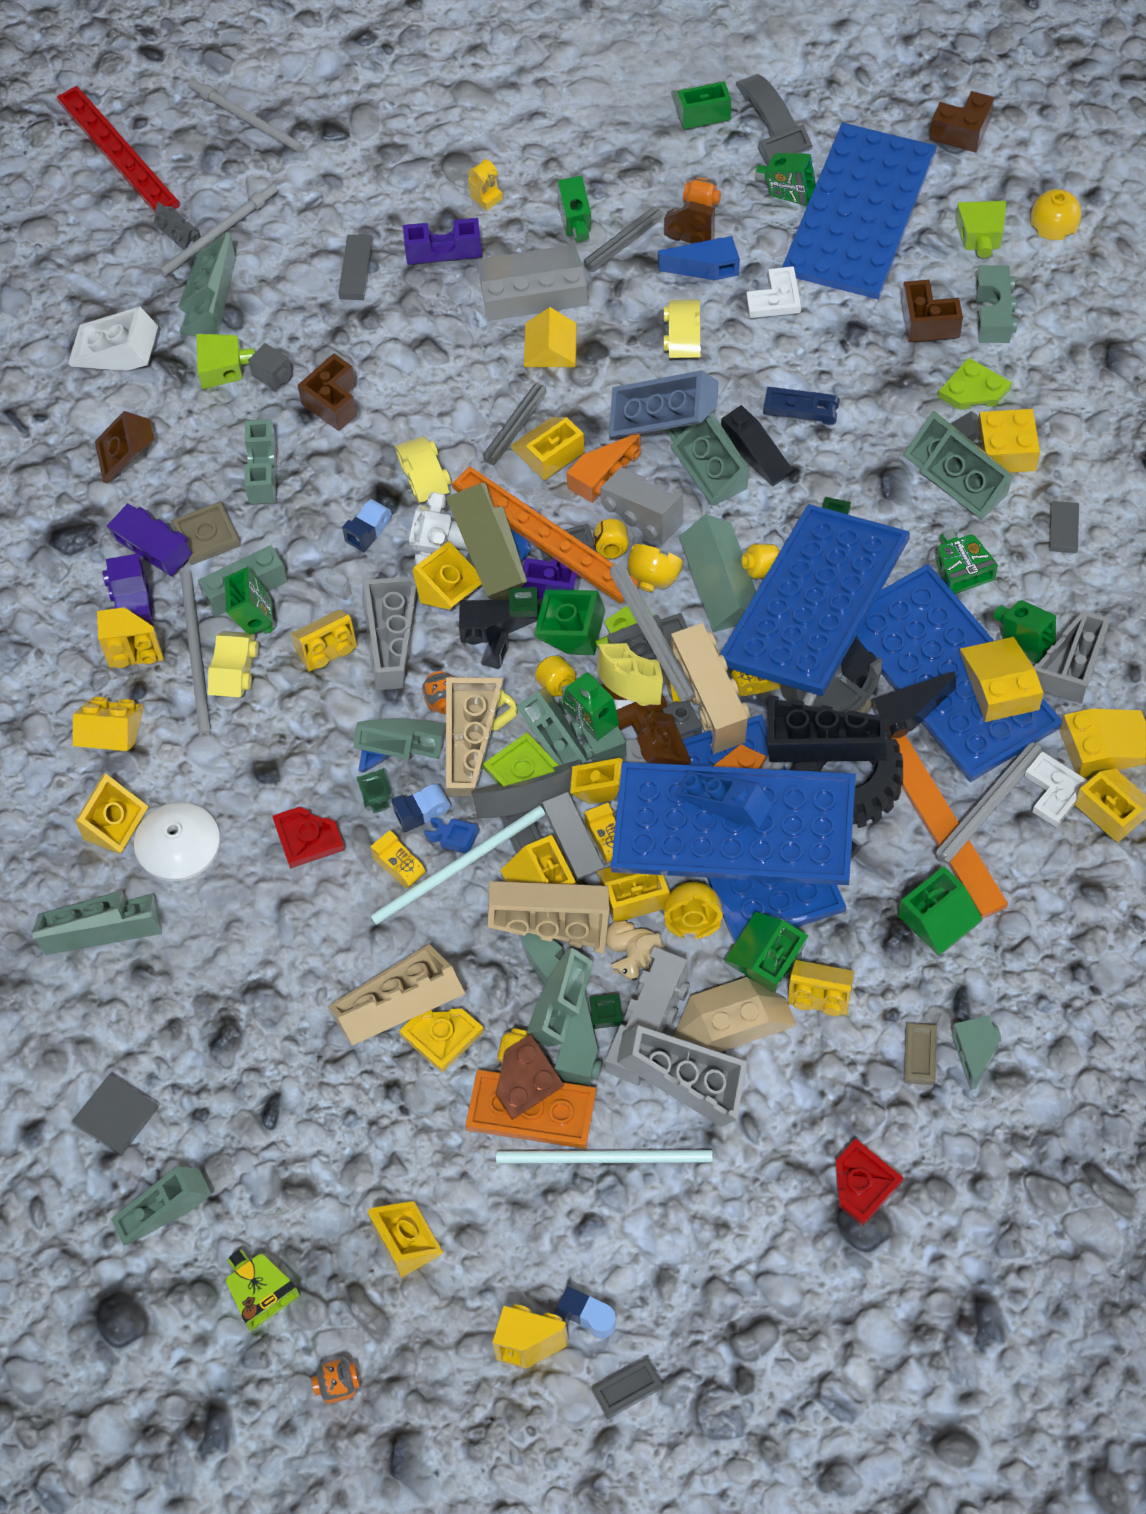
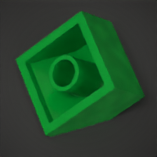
M545 590L534 632L535 638L567 654L595 655L597 648L595 641L599 639L605 614V608L599 592L595 590Z

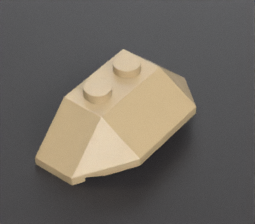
M745 977L690 996L673 1037L717 1052H723L796 1027V1022L786 998Z

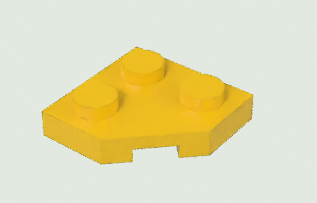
M450 1009L448 1012H432V1010H429L410 1019L399 1030L400 1036L442 1073L484 1033V1027L463 1009Z

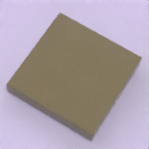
M221 501L171 520L175 532L179 531L189 541L187 545L192 552V555L188 558L190 565L241 546Z

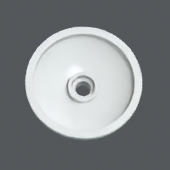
M185 802L166 804L149 813L140 823L134 838L135 854L142 868L150 875L165 881H182L199 875L212 864L220 847L219 828L211 814L200 806ZM173 830H178L174 835L169 834Z

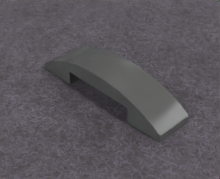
M755 74L736 82V86L745 100H751L768 125L770 137L797 127L784 101L763 76Z
M581 760L553 767L554 772L504 787L497 783L472 790L477 817L494 818L524 813L535 809L539 805L541 806L542 802L569 792V795L572 796L570 793L572 766L582 765Z

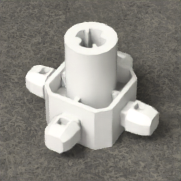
M431 492L427 501L429 507L417 506L409 535V545L418 551L415 553V565L419 564L448 541L456 549L468 551L456 521H452L450 515L446 511L441 510L445 505L444 494Z

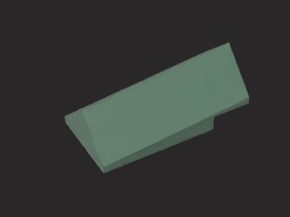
M225 232L197 253L178 306L179 309L186 313L179 331L183 335L196 336V334H219L236 261L232 237L229 232Z
M935 411L930 414L903 454L921 468L920 472L980 519L989 514L1008 495L1014 476Z
M713 412L701 423L664 429L673 441L671 448L711 505H717L747 489L749 468Z
M705 514L681 534L679 540L688 560V569L714 633L736 627L757 591L747 569L742 567L743 554L731 522Z
M121 890L39 913L32 934L43 952L49 955L162 934L154 893L125 900Z

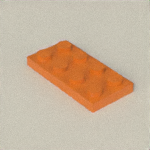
M477 1070L465 1125L466 1131L587 1149L597 1088L563 1083L564 1086L512 1120L495 1095L500 1073Z

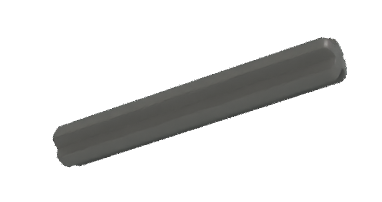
M654 206L585 258V268L590 272L595 271L661 220V210Z
M537 382L531 387L483 453L485 462L493 465L498 461L545 396L546 387Z

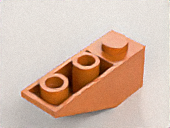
M640 434L628 436L583 454L566 472L567 488L593 503L601 496L600 487L621 467L625 469L631 461H635L641 453Z

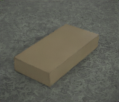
M906 1024L904 1083L935 1085L937 1025Z

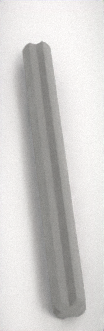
M621 563L613 565L610 568V575L682 702L692 700L695 697V690L625 566Z
M1033 742L1024 748L936 850L935 854L940 862L949 863L1021 780L1026 770L1038 755L1043 752L1039 743Z

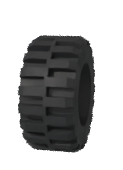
M888 729L887 761H870L875 767L874 776L866 784L855 788L853 824H857L858 828L867 826L868 820L872 819L875 823L882 819V811L889 813L894 807V801H897L901 794V786L903 785V757L897 740L892 739L891 732ZM793 762L792 769L794 771L821 772L827 762Z

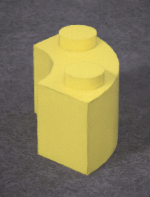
M700 299L669 300V306H664V322H669V335H664V351H669V358L700 357Z
M425 436L394 446L401 469L409 482L416 501L420 503L428 500L431 492L449 493L447 485L451 484V480L447 470H442L436 457L438 452L434 441L429 442Z
M222 631L216 635L214 656L208 669V695L241 697L245 690H250L253 658H257L259 651L258 641H255V633Z
M627 643L599 644L597 672L607 688L615 694L637 702L642 706L661 704L663 676L658 660H650L636 655L630 650Z

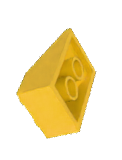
M1014 637L960 649V655L985 722L1040 710L1044 694L1033 665Z
M1091 708L1063 716L1059 732L1075 773L1083 778L1093 777L1100 771L1115 768L1123 770L1146 764V721L1141 710Z

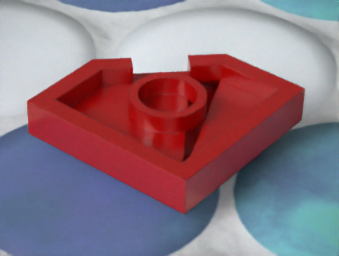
M301 807L272 815L290 869L345 850L337 825L331 819L326 817L324 819L310 814L309 810Z
M856 1138L835 1161L839 1207L862 1226L870 1220L904 1180L899 1173Z

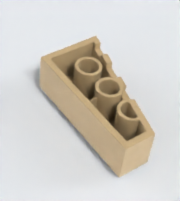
M703 623L672 633L671 650L695 690V697L692 699L693 705H700L699 713L702 719L700 722L704 732L710 730L712 734L710 747L713 754L745 743L747 721L750 718L749 709L746 703H741L737 696L739 694L737 684L733 678L729 679L726 673L728 669L723 655H718L715 650L716 641L711 631H706Z
M446 677V796H472L471 791L477 788L503 687V678Z
M489 881L488 928L523 936L527 933L538 935L540 940L552 942L554 938L569 942L571 947L581 948L582 945L594 948V952L605 954L609 917L608 886Z
M428 944L330 1004L328 1008L341 1033L351 1045H355L464 995L465 992L453 967Z

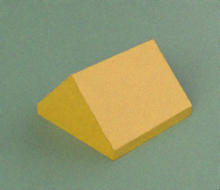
M551 307L526 322L524 367H576L577 323Z
M450 541L412 569L420 603L450 610L482 585L476 569Z
M103 774L75 822L83 840L119 854L122 853L149 806L110 776Z
M414 1201L373 1207L367 1211L373 1229L401 1278L443 1254L441 1247Z

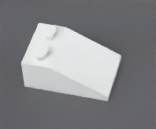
M141 307L81 324L68 364L71 367L122 371L148 365L158 325Z

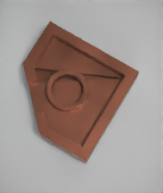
M531 1034L505 1050L495 1095L512 1120L564 1086Z

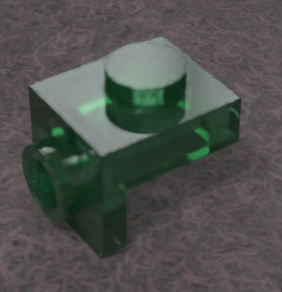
M384 768L356 777L364 800V807L367 811L372 810L373 813H377L390 808L389 804L392 803L393 795Z

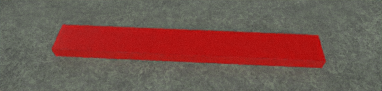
M78 86L56 96L58 103L154 213L156 212L158 202L164 207L172 206L175 209L180 207L177 198Z

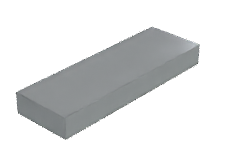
M569 792L542 802L541 806L576 881L594 875L598 870L604 869Z

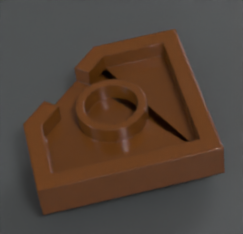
M690 201L684 204L681 209L667 211L664 217V236L688 243L714 240L715 208Z
M653 711L645 717L636 739L641 748V755L646 763L689 765L692 761L672 714Z

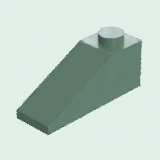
M547 688L537 691L516 706L550 757L559 766L581 760L582 764L588 761L566 717Z
M584 994L579 1015L571 1016L565 1041L561 1045L556 1062L555 1072L562 1082L591 1087L593 1079H599L603 1062L598 1060L597 1044L586 995Z
M176 1166L111 1218L122 1244L129 1245L189 1213L212 1194L198 1168Z

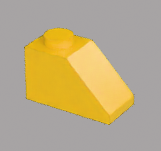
M615 758L572 766L570 793L588 804L613 801L619 791L623 759Z

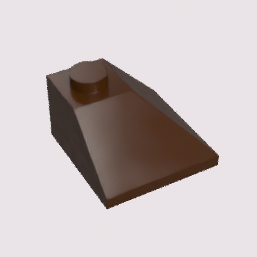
M123 411L95 440L103 483L108 484L155 440L150 419Z

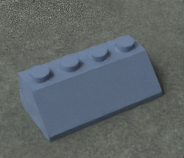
M700 370L612 387L609 438L613 439L701 423L717 407L719 381Z

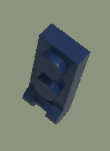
M767 386L763 414L817 420L826 425H834L837 421L836 410L839 408L840 398L832 394Z

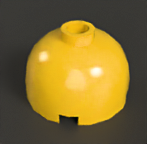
M1051 189L1041 194L1034 202L1030 214V225L1037 229V234L1049 240H1063L1066 238V235L1071 233L1074 235L1080 227L1081 205L1076 196L1071 192L1063 189Z
M635 544L632 546L627 565L629 574L639 581L638 588L654 593L655 589H666L676 582L684 561L674 554L668 553L667 556L660 553L658 548Z
M686 882L678 885L670 892L665 901V926L671 933L681 938H684V934L696 933L694 939H701L712 935L720 928L721 919L723 918L722 903L713 888L704 883Z

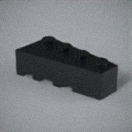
M769 695L767 742L770 763L887 761L886 717L851 710L845 713L835 711L830 706L822 705L819 708L805 705L804 701L779 700L778 696Z

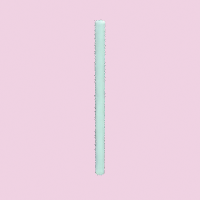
M540 805L371 914V919L378 925L545 816L544 810Z
M712 1150L496 1152L497 1164L712 1162Z

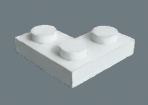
M794 267L768 269L770 289L746 292L750 318L801 313Z
M1044 752L1038 755L1026 770L1024 776L1046 790L1034 806L1032 812L1056 828L1074 807L1079 789L1088 782V780Z

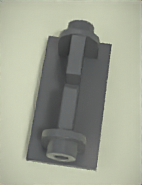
M160 202L157 203L154 224L184 250L187 248L188 242H195L199 239V230L189 222H184L185 219L172 206L164 207Z

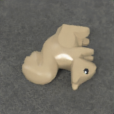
M616 921L607 928L606 946L616 952H627V957L611 964V968L614 969L613 972L615 974H621L628 980H637L640 975V968L650 972L649 963L652 962L650 954L653 947L665 951L660 933L655 934L647 929H634V925L627 923V921Z

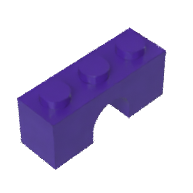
M478 218L453 220L454 227L452 231L443 235L432 233L429 230L428 222L403 225L407 264L482 257Z

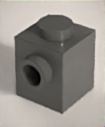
M266 343L248 359L252 376L274 390L282 383H285L292 374L289 357Z
M689 700L687 702L676 701L662 709V713L672 714L682 739L702 733V725Z

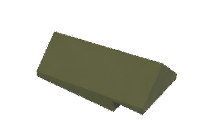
M486 482L480 483L450 495L446 499L487 597L492 600H508L509 588H521L527 580L504 507H493Z

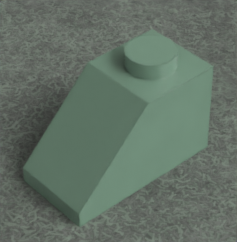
M989 1015L955 1023L951 1036L970 1090L976 1089L996 1054L999 1042H1001L999 1028L996 1024H992Z

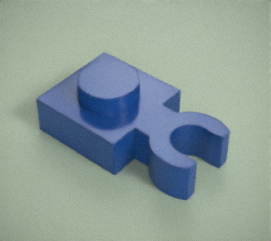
M431 818V825L437 830L433 832L425 830L424 835L429 842H440L444 849L465 854L470 851L479 833V829L476 824L451 819L449 824L445 825L440 819Z

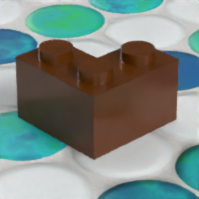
M971 91L964 108L939 102L932 118L929 140L977 153L992 118L995 97Z
M930 279L905 281L903 283L901 303L908 342L960 338L963 322L960 299L933 300Z
M335 353L297 385L301 404L336 430H341L357 415L354 398L348 393L356 386L353 366Z

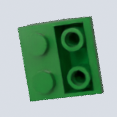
M725 81L671 91L683 129L731 120V97Z
M945 866L900 901L898 916L938 956L942 955L982 922V917L966 887Z
M755 912L724 962L775 993L806 945L809 935L782 919Z

